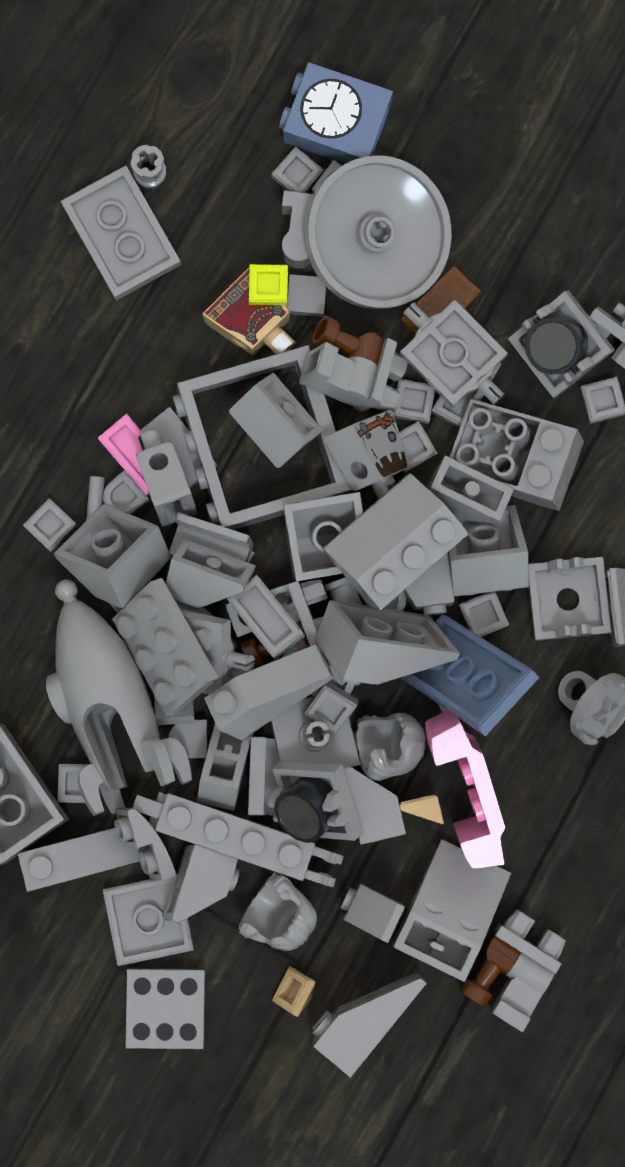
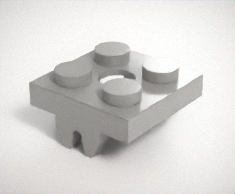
M575 557L569 560L556 559L546 563L528 564V591L534 641L612 633L603 557L586 559ZM566 588L574 590L579 597L577 607L570 611L561 609L557 604L558 593Z

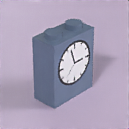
M308 62L304 74L298 72L291 92V94L296 95L292 108L285 107L280 120L279 128L283 129L284 143L345 164L358 158L373 156L392 104L393 91Z

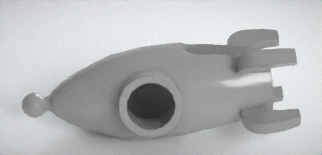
M65 579L57 583L55 587V595L64 602V606L60 612L56 631V672L47 676L46 689L49 700L57 715L65 723L72 724L78 740L91 763L82 769L77 781L85 804L93 816L103 813L104 808L100 798V789L110 812L115 814V809L125 807L120 789L128 787L111 732V722L116 712L121 716L145 772L155 771L161 786L175 781L173 769L181 785L189 783L192 780L191 767L186 749L181 742L174 738L160 739L156 716L141 672L124 640L95 610L76 599V584L71 580Z

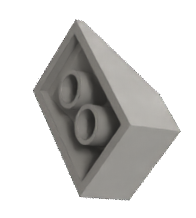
M329 601L314 640L324 653L325 658L339 674V678L351 685H360L361 683L381 684L456 661L460 655V652L429 615L424 616V614L384 608L378 610L370 606Z
M415 972L337 1007L333 1014L326 1010L312 1028V1033L315 1035L313 1037V1047L351 1078L427 983L420 974Z

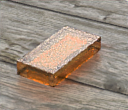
M453 266L416 305L431 318L441 313L454 300L466 309L480 295L481 291ZM405 315L401 322L416 335L419 328Z

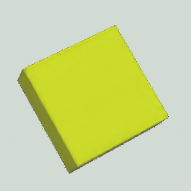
M250 264L249 305L287 306L288 265Z

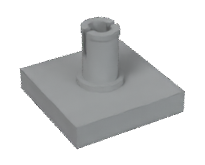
M313 697L302 699L270 721L279 761L342 764L343 768L360 765L349 718L337 734L332 732L325 723L315 721L304 714L306 707Z

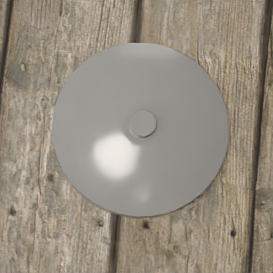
M366 156L338 167L317 187L309 202L305 216V246L308 258L317 276L335 295L346 302L363 308H392L413 301L424 294L441 275L451 248V221L448 208L440 191L421 170L408 162L394 157Z

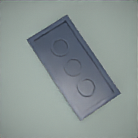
M442 614L435 623L460 652L458 660L400 678L486 737L539 677L528 666Z

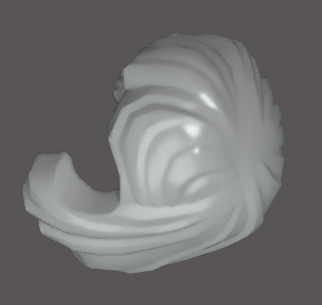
M395 713L388 717L366 715L357 720L358 727L353 732L356 749L359 752L360 765L363 772L370 779L381 781L392 776L406 774L413 770L424 756V730L413 716L406 713Z
M274 872L266 880L265 884L262 885L257 895L252 898L251 904L241 918L238 929L240 930L239 933L245 938L266 943L275 949L291 951L307 941L308 936L316 926L317 914L309 900L294 887L287 877L281 873Z

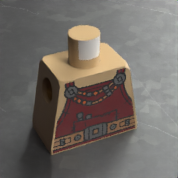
M250 267L203 313L204 322L209 327L252 356L256 355L265 345L275 354L289 351L295 344V341L282 329L290 320V312L285 305H249Z

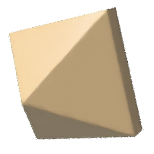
M289 966L272 1001L298 1017L312 999L315 981Z

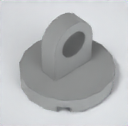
M573 671L561 680L558 695L561 702L573 711L570 720L571 732L581 742L595 745L599 743L597 738L601 736L608 738L624 723L625 677L621 674L611 673L596 680L582 671ZM584 682L586 685L585 693L580 699L573 700L572 690L574 686Z

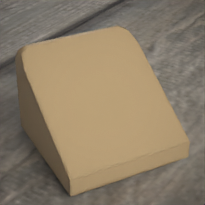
M429 795L399 802L400 810L444 824L438 796Z

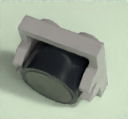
M564 291L550 304L537 310L536 315L525 320L522 323V327L508 338L553 398L558 397L615 350L570 291Z
M280 761L272 768L278 787L273 791L268 804L269 807H274L276 813L273 817L274 822H279L280 826L291 837L305 843L315 842L319 838L355 841L363 833L342 764Z

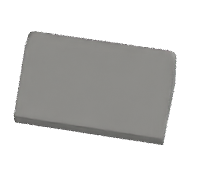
M609 568L605 572L612 630L610 640L611 646L622 647L625 646V569Z

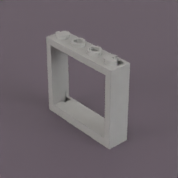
M309 345L177 383L178 395L172 396L176 407L175 410L178 418L185 416L189 431H185L183 434L189 454L196 452L200 462V466L194 468L200 489H208L211 503L205 505L211 523L235 530L284 515L283 505L353 492L324 440V437L336 432L323 393L300 384L309 414L323 430L317 436L331 484L230 514L193 394L293 365L300 381L307 353L310 352Z

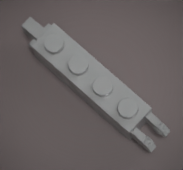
M159 792L156 801L137 795L132 807L140 813L151 816L149 824L156 828L155 831L301 881L305 878L334 887L336 879L332 878L331 875L323 872L318 873L307 869L311 855L323 858L324 861L332 864H341L344 857L317 847L314 842L305 843L298 841L286 832L171 793L164 794Z

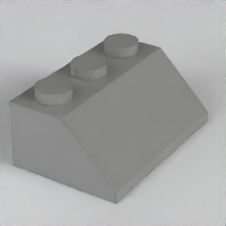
M409 473L322 549L371 608L382 610L469 533L448 507Z

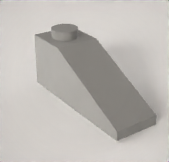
M312 645L234 677L204 699L218 730L242 741L325 685L334 676L319 646Z
M215 723L200 778L197 803L231 811L235 810L253 733L241 741L219 731Z
M115 828L18 853L28 892L139 862V853L142 852L141 847H126L125 843L119 840Z

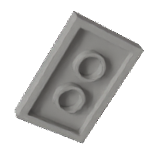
M127 166L118 169L61 201L63 208L116 301L181 265L179 257Z
M162 578L150 581L112 618L119 634L124 639L166 717L178 714L219 678Z

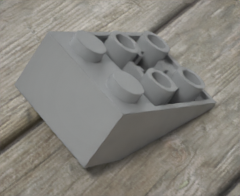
M470 399L450 458L513 488L514 490L511 495L513 497L560 511L584 440L578 429Z
M441 839L396 933L392 946L465 982L483 944L511 873L498 866L472 868L461 848Z

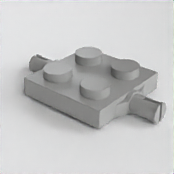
M456 300L441 313L431 318L415 302L404 311L403 314L419 329L415 338L400 351V355L452 408L467 394L477 389L493 405L498 399L500 400L505 393L489 377L493 369L507 357L508 353Z
M180 609L219 677L202 693L210 695L229 682L233 668L247 672L253 669L255 662H252L255 660L254 656L234 651L231 641V620Z

